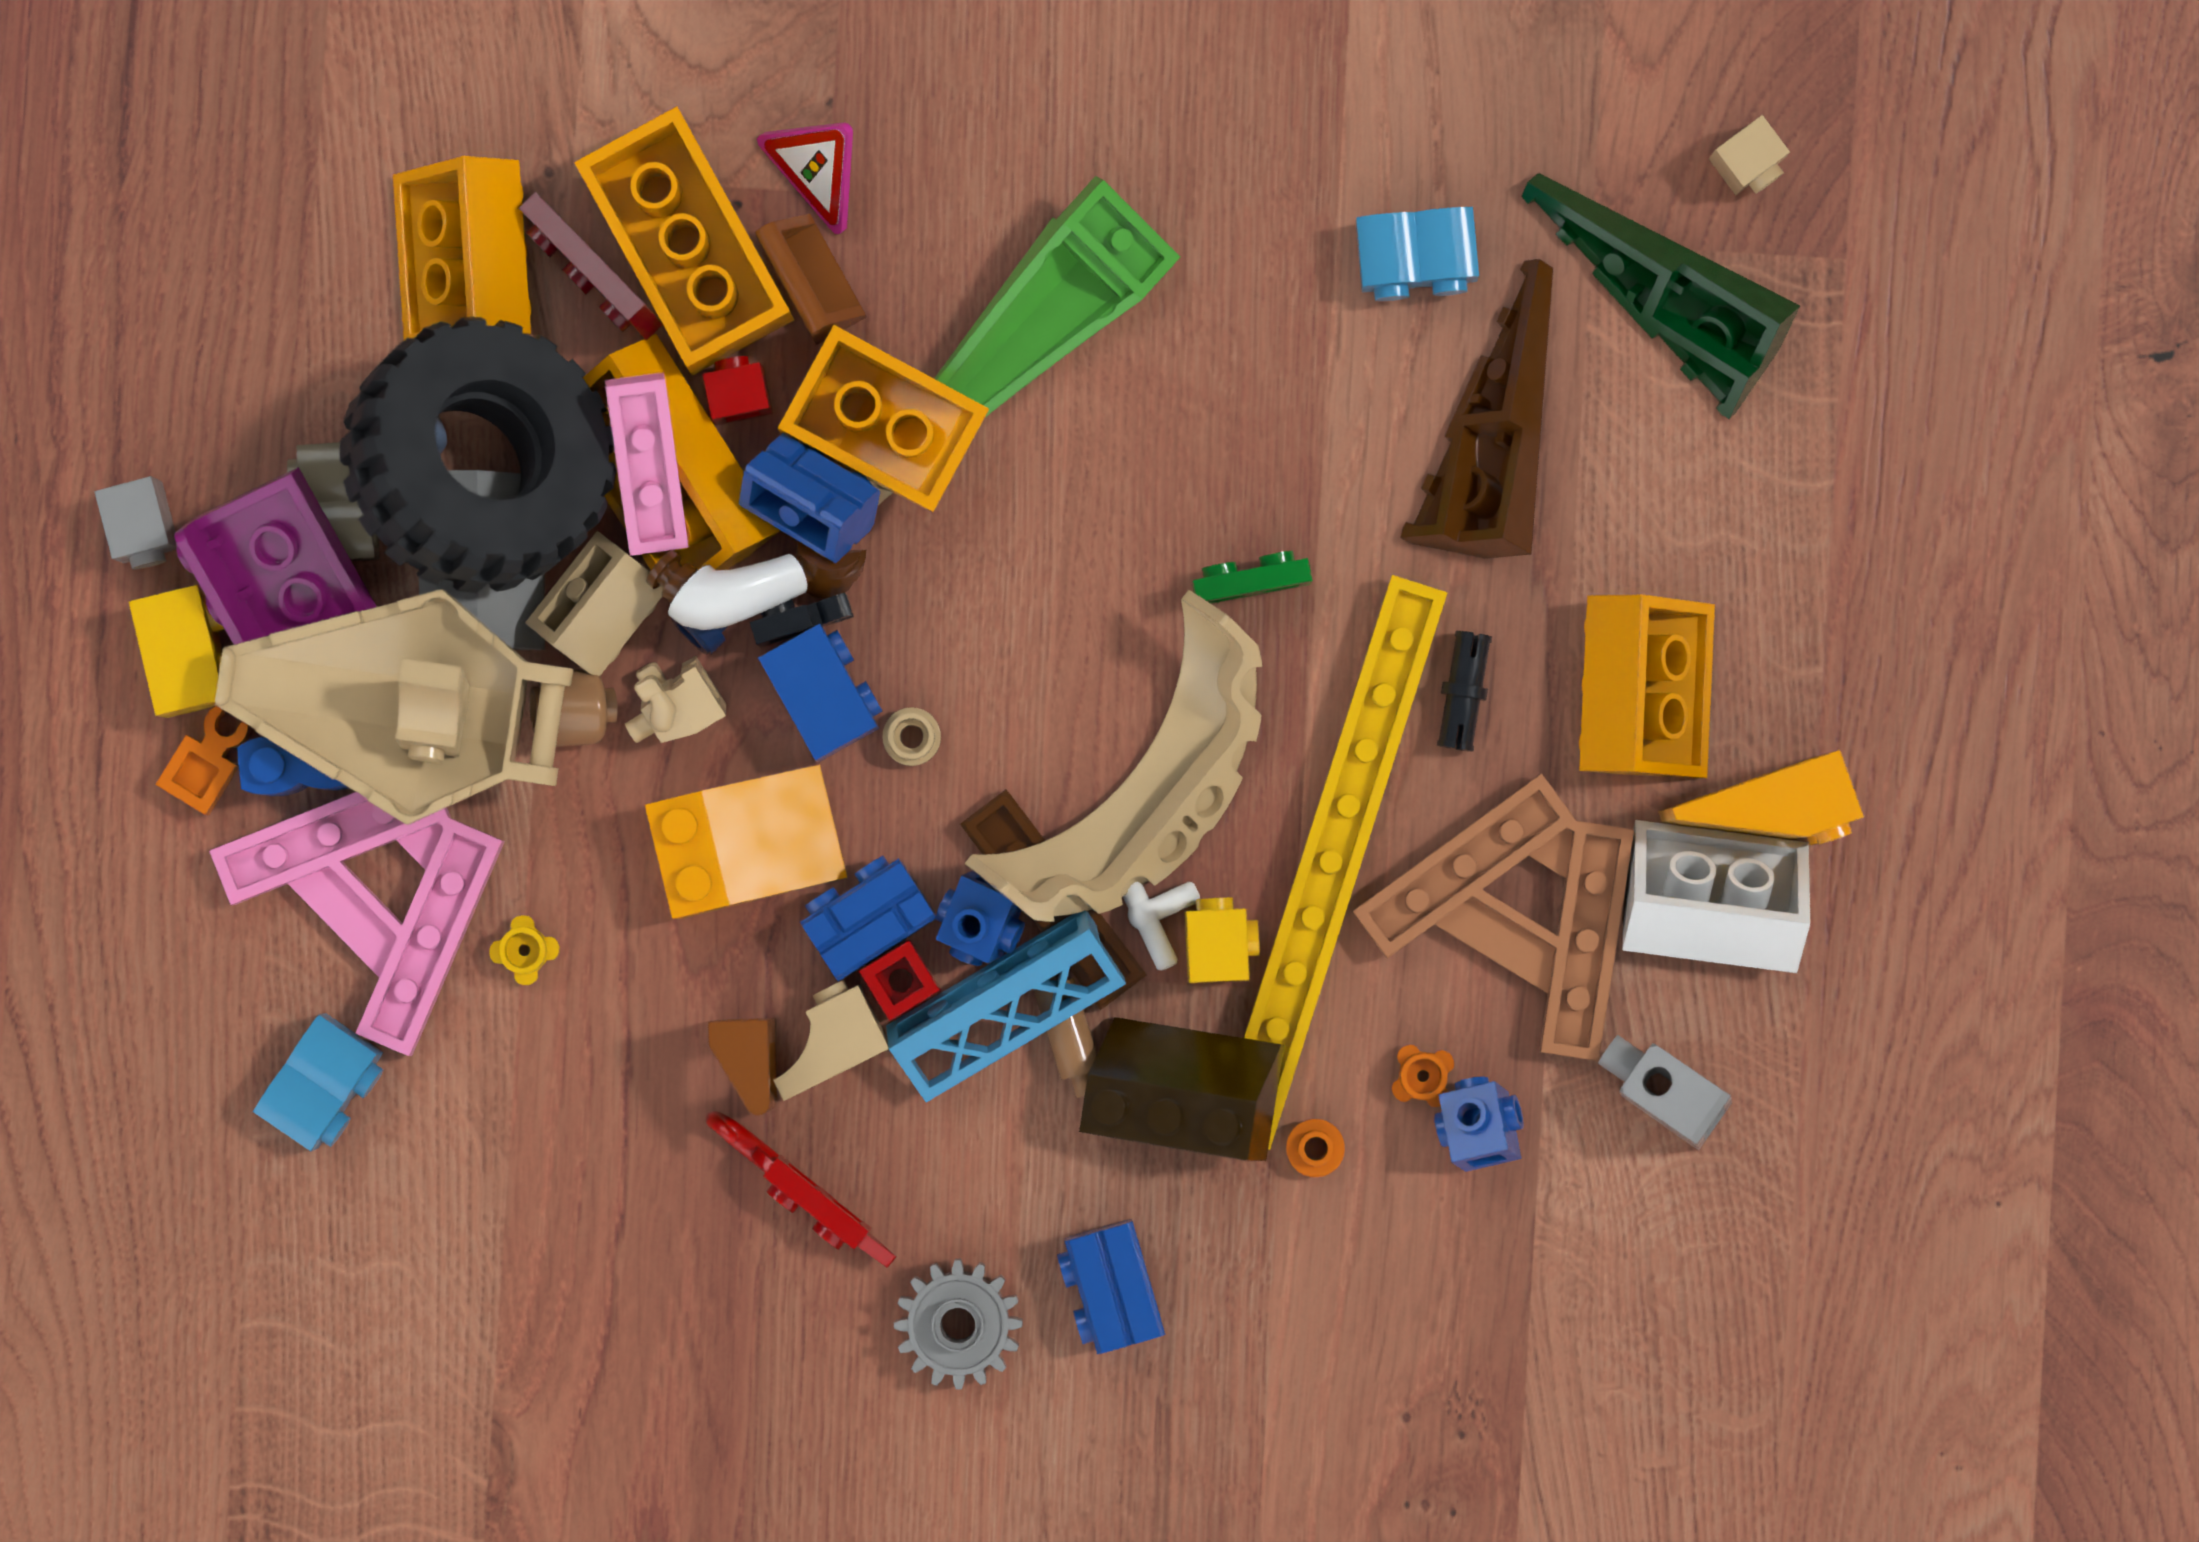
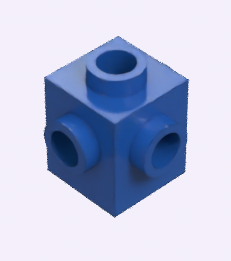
M970 871L961 875L956 890L950 888L939 905L936 920L942 924L936 940L951 946L949 953L960 961L976 966H981L982 962L990 963L1002 957L1005 952L1011 954L1016 948L1025 926V922L1019 920L1022 910L976 872Z
M1472 1077L1460 1080L1454 1084L1455 1091L1438 1094L1442 1112L1435 1113V1127L1442 1147H1449L1451 1163L1468 1172L1522 1159L1516 1130L1524 1128L1521 1106L1516 1095L1509 1096V1091L1495 1081L1489 1082L1488 1077Z

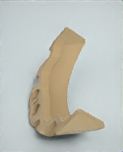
M1190 590L1181 598L1184 616V649L1176 690L1155 739L1129 777L1095 811L1059 835L1034 846L1013 852L987 855L972 854L965 862L969 868L1033 920L1050 922L1054 921V916L1071 915L1091 909L1101 914L1123 905L1122 896L1127 894L1132 884L1139 882L1143 885L1149 881L1154 886L1177 869L1198 848L1203 835L1215 827L1237 792L1243 779L1237 770L1244 755L1247 742L1257 741L1262 715L1255 709L1257 691L1256 667H1262L1259 646L1227 614Z

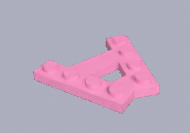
M355 792L210 850L209 852L230 905L239 904L289 884L379 977L356 1034L404 1055L412 1056L505 841L452 819L447 808L415 823L406 825L367 801L368 799L361 794ZM397 840L426 870L403 923L354 874L344 861Z

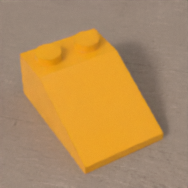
M833 325L778 429L781 434L785 433L798 442L819 451L825 458L851 472L862 474L869 481L934 513L984 421L989 408Z
M1840 750L1804 760L1658 811L1663 823L1786 839L1807 837L1810 846L1823 844L1851 834L1849 822L1864 817Z
M820 765L645 804L672 919H682L848 878Z

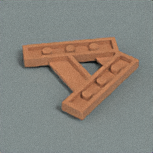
M1539 774L1352 912L1387 959L1427 929L1436 925L1548 994L1539 1052L1599 1061L1634 830L1576 821L1543 774ZM1527 856L1565 878L1557 935L1482 889Z

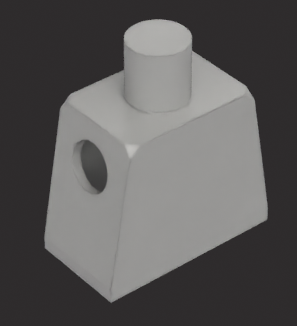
M1617 1035L1598 1062L1599 1065L1624 1081L1619 1090L1622 1097L1697 1150H1700L1732 1104L1731 1096L1654 1043L1651 1044L1646 1053H1643ZM1656 1073H1660L1672 1082L1669 1091L1661 1096H1657L1646 1088L1648 1079Z

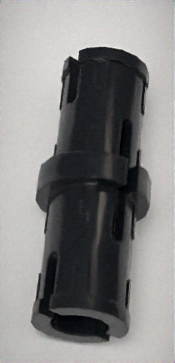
M1455 631L1456 640L1449 682H1443L1441 694L1446 695L1437 746L1474 752L1473 743L1480 701H1486L1488 689L1483 688L1492 636L1485 634L1474 635V632Z

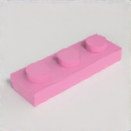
M664 372L605 380L630 556L689 548Z

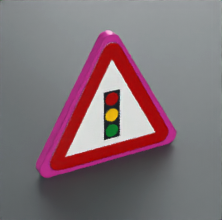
M843 122L770 131L757 137L758 146L829 229L835 234L845 231L848 220L853 142L852 127L848 123Z

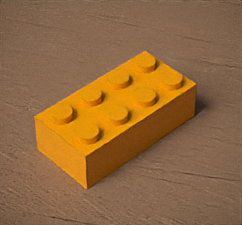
M678 106L574 162L692 376L712 366L714 362L732 355L794 321L789 308Z

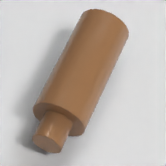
M1074 978L1066 981V983L1076 985ZM1034 990L1040 1014L1050 1009L1054 993ZM1063 995L1061 1002L1071 996ZM1083 1009L1046 1031L1060 1079H1071L1076 1098L1085 1096L1088 1073L1097 1056Z

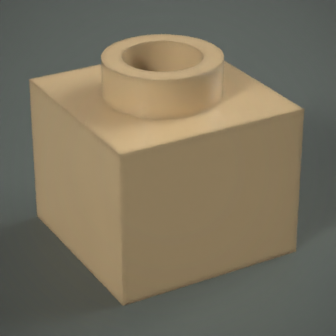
M1761 115L1715 149L1708 159L1735 195H1738L1748 186L1757 194L1784 173L1778 164L1787 157L1790 151L1764 116Z

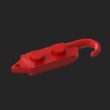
M712 1111L707 1114L705 1121L708 1127L764 1172L763 1177L772 1183L766 1192L780 1205L792 1213L799 1206L817 1220L812 1229L834 1248L839 1250L844 1243L853 1250L858 1246L886 1268L890 1266L897 1256L869 1232L871 1230L869 1225L746 1127L721 1112Z

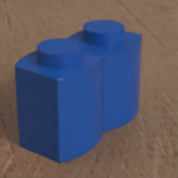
M266 737L249 740L237 747L241 789L244 791L280 797L296 794L308 787L324 790L350 789L340 781L330 778Z

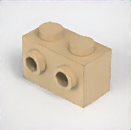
M597 531L525 623L588 673L600 676L607 666L618 657L622 647L643 620L654 611L658 601L662 598L664 588L660 586L653 589L649 586L646 580L650 571Z

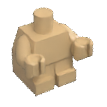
M697 656L682 663L681 674L674 679L667 680L659 665L655 662L649 663L637 670L636 676L639 682L635 683L634 689L642 700L640 709L642 713L625 723L629 734L636 743L653 733L656 734L661 743L690 736L726 716V703Z

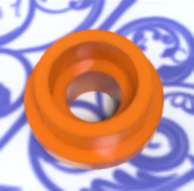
M1308 1119L1296 1125L1290 1132L1286 1143V1153L1289 1162L1299 1173L1308 1177H1323L1335 1171L1341 1164L1345 1153V1144L1340 1131L1333 1124L1322 1119ZM1320 1137L1326 1142L1327 1151L1320 1159H1310L1305 1154V1144L1310 1138Z

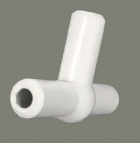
M1188 881L1149 899L1144 886L1139 882H1135L1130 886L1127 894L1123 896L1128 907V919L1131 925L1139 930L1156 969L1163 971L1177 964L1178 959L1160 920L1196 904V899H1200V895L1195 884Z

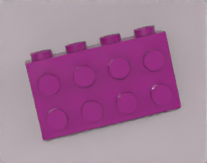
M299 467L191 519L175 532L176 550L180 562L188 572L193 573L206 595V605L209 613L217 623L223 625L234 645L266 637L273 633L377 607Z

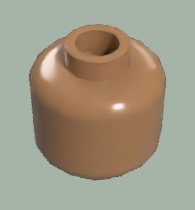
M584 669L573 670L571 686H565L556 747L597 744L605 735L607 723H616L617 698L615 689L604 688L600 676L591 675ZM542 682L539 683V687H531L529 694L530 720L533 732L535 730Z

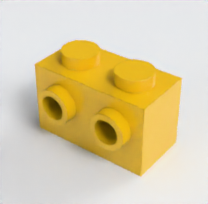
M194 585L128 601L155 716L170 718L215 707L223 652L218 631L225 630V628L217 623L209 613L206 605V595L201 586Z
M1233 897L1196 899L1197 911L1184 912L1188 982L1249 980L1248 956H1259L1258 920H1247L1246 909H1233Z

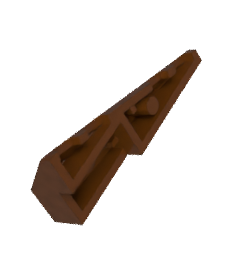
M1541 259L1526 260L1521 266L1520 270L1526 276L1512 308H1502L1497 319V323L1502 327V330L1490 357L1481 355L1445 434V437L1450 442L1448 450L1437 474H1427L1421 487L1427 496L1414 524L1408 522L1404 524L1401 539L1408 543L1484 559L1531 555L1553 280V267Z

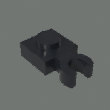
M842 593L813 604H805L795 607L793 599H790L760 613L761 619L749 623L756 645L762 648L796 637L818 624L824 627L851 619L854 615L846 593Z

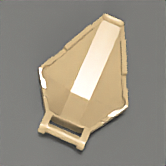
M441 589L361 612H353L224 647L215 705L256 729V732L325 775L340 781L368 799L367 801L404 824L410 825L508 779L556 786L559 768L553 767L564 689L565 686H571L573 669L527 662L451 594ZM402 658L462 667L470 686L459 757L444 755L443 763H429L409 758V749L399 747L395 738L399 714L398 678ZM527 680L542 682L530 763L515 762Z

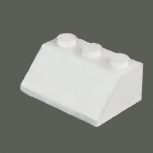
M1635 820L1623 906V951L1797 973L1810 927L1809 842Z

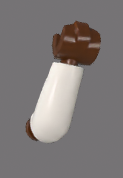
M798 541L795 557L791 554H786L753 565L717 571L710 565H706L699 570L691 563L681 565V555L675 550H671L655 564L646 582L653 589L660 586L664 588L662 596L671 603L668 614L682 626L699 630L724 628L804 593H808L816 598L826 599L847 592L863 572L867 550H850L837 563H834Z

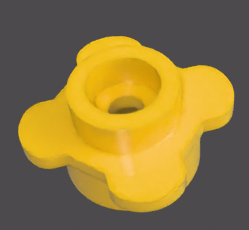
M526 915L515 917L511 921V930L501 940L494 941L489 949L491 960L496 964H503L508 970L512 971L515 981L521 985L535 983L538 979L540 968L547 960L556 959L560 952L558 941L554 937H545L535 928L534 920ZM524 944L530 948V953L527 956H522L519 953L520 946Z

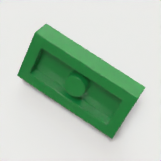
M1291 550L1259 557L1261 567L1242 571L1237 570L1236 562L1201 568L1203 578L1192 581L1193 592L1210 604L1307 586L1312 582L1308 558L1295 560L1294 553Z

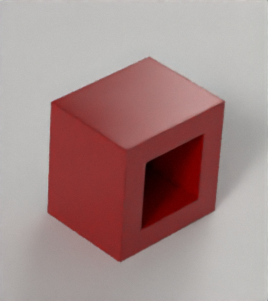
M748 356L726 358L714 362L715 371L702 374L711 418L716 426L773 414L764 368L760 362L749 364Z
M911 940L859 971L889 1021H892L941 990ZM897 969H905L912 976V985L905 992L896 991L891 986L890 977Z

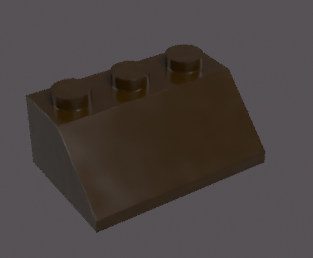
M1114 1017L1088 1073L1079 1132L1245 1161H1266L1284 1045Z

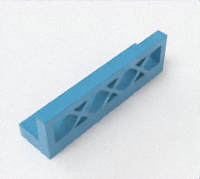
M1085 910L1072 914L1015 948L1011 954L1003 955L886 1025L888 1048L927 1103L1126 984L1125 977L1101 943L1097 925L1088 911ZM1090 954L1093 955L1106 976L1088 987L1066 983L1070 966ZM1059 973L1057 981L1050 980L1051 977ZM1031 989L1054 993L1050 1009L1039 1016L1016 1012L1020 996ZM1063 995L1071 996L1061 1002ZM1008 1004L1007 1011L999 1009ZM987 1019L1004 1023L1000 1039L992 1044L984 1046L966 1042L969 1027L977 1021ZM1012 1025L1020 1026L1011 1032ZM959 1033L957 1040L949 1039ZM932 1048L954 1052L950 1069L931 1080L927 1079L914 1060ZM963 1054L970 1055V1057L961 1061Z

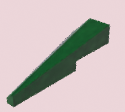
M1540 173L1530 179L1521 196L1526 203L1529 204L1535 201L1559 227L1556 235L1566 246L1573 243L1595 266L1592 272L1595 278L1652 339L1659 336L1683 362L1680 370L1690 381L1698 378L1719 401L1716 409L1728 419L1736 414L1780 350L1800 305Z

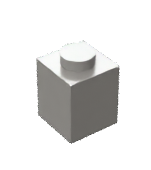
M149 476L94 491L113 560L121 563L130 562L132 570L148 568L166 562L164 553L176 550L177 544L175 541V528L162 481Z

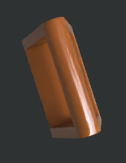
M810 213L773 221L755 231L762 248L816 345L826 340L833 325L845 330L867 318Z
M776 1018L719 1019L709 1021V1047L748 1111L757 1116L771 1111L775 1108L778 1101L777 1087L773 1081L777 1078Z

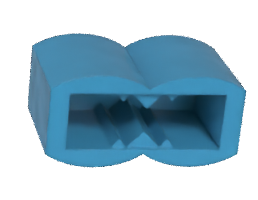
M1451 207L1356 217L1362 292H1374L1375 301H1394L1409 298V288L1432 287L1434 296L1463 294L1468 292L1467 283L1478 281L1479 267L1473 207Z
M327 1013L319 1014L300 1039L285 1065L273 1079L253 1112L309 1151L318 1149L323 1142L332 1147L351 1120L349 1116L344 1114V1111L352 1098L357 1094L364 1099L381 1077L384 1069L376 1064L383 1051Z

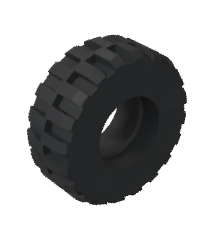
M462 317L452 327L450 324L441 321L423 328L414 338H406L364 379L359 386L360 394L349 404L343 421L346 429L350 430L340 440V462L344 466H349V475L343 480L349 501L352 503L357 501L363 515L358 520L370 537L376 534L388 547L384 553L401 566L405 562L418 569L417 576L435 585H439L443 580L452 581L453 587L457 591L477 593L487 584L496 592L516 588L525 579L535 580L542 576L587 539V532L600 522L608 507L606 498L603 496L614 488L616 467L614 463L609 462V455L615 451L612 428L605 425L602 414L607 409L598 391L592 392L583 379L586 373L573 359L568 362L555 351L557 348L556 344L540 334L535 338L522 333V326L508 321L500 320L495 326H489L486 320L481 317ZM449 411L472 413L488 420L504 433L512 444L520 465L521 484L518 496L515 499L496 500L480 496L465 488L450 474L440 457L436 443V423L440 413Z

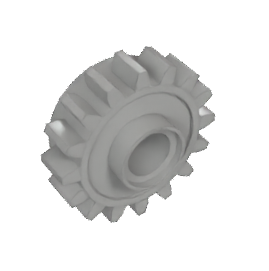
M955 1258L952 1272L944 1274L942 1268L936 1262L930 1266L932 1280L928 1283L917 1276H914L910 1281L913 1289L918 1293L915 1298L909 1296H900L897 1304L909 1311L908 1317L894 1321V1329L908 1331L909 1338L905 1339L898 1346L899 1352L907 1353L913 1350L916 1352L918 1357L911 1368L915 1373L924 1369L927 1365L934 1369L931 1382L933 1385L937 1386L945 1374L953 1375V1383L956 1389H962L965 1375L973 1374L975 1380L980 1385H983L987 1381L985 1367L991 1365L1001 1372L1006 1368L1007 1365L1000 1355L1002 1349L1017 1352L1019 1343L1007 1335L1008 1330H1015L1023 1326L1022 1318L1009 1316L1008 1312L1009 1309L1018 1303L1019 1299L1017 1295L1002 1296L1000 1289L1005 1282V1278L1002 1275L994 1278L991 1282L984 1278V1263L979 1262L973 1273L965 1272L962 1259ZM953 1308H962L969 1311L975 1320L974 1332L963 1339L949 1336L942 1326L943 1315Z

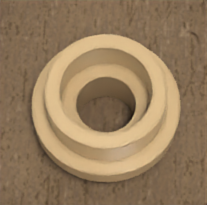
M904 708L895 712L887 720L883 729V744L887 753L892 759L903 765L917 766L926 763L937 753L940 746L941 731L937 721L931 714L919 708ZM908 726L919 727L923 732V741L916 748H908L901 741V733Z

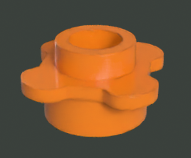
M1415 1045L1402 1047L1397 1053V1060L1400 1063L1399 1076L1391 1087L1394 1097L1401 1102H1407L1412 1098L1425 1100L1431 1107H1440L1438 1094L1448 1092L1445 1087L1448 1080V1072L1454 1068L1453 1057L1445 1050H1439L1433 1054L1421 1052ZM1421 1070L1427 1071L1429 1075L1428 1079L1424 1082L1419 1081L1417 1078V1074Z

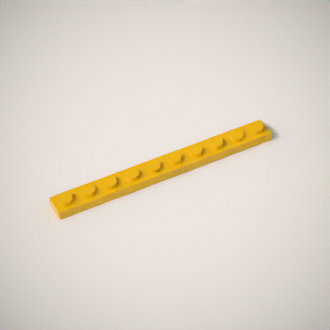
M1391 575L1243 1037L1284 1045L1269 1150L1448 593L1395 575Z

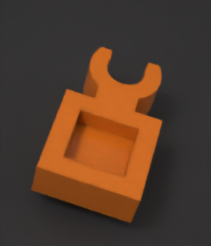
M218 706L213 707L205 717V737L202 742L190 735H185L155 784L208 816L239 768V765L226 758V755L230 749L237 748L245 743L252 732V727L242 721L233 735L228 737L222 735L219 730V722L224 717L226 711Z

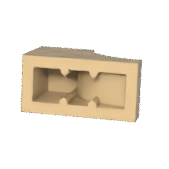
M402 658L398 678L399 714L395 738L399 747L409 749V758L423 762L443 763L444 755L459 757L470 686L462 667Z
M842 980L812 995L817 1006L806 1011L810 1020V1033L806 1047L796 1063L783 1075L773 1080L783 1101L889 1049L888 1039L861 985L849 990L845 981Z

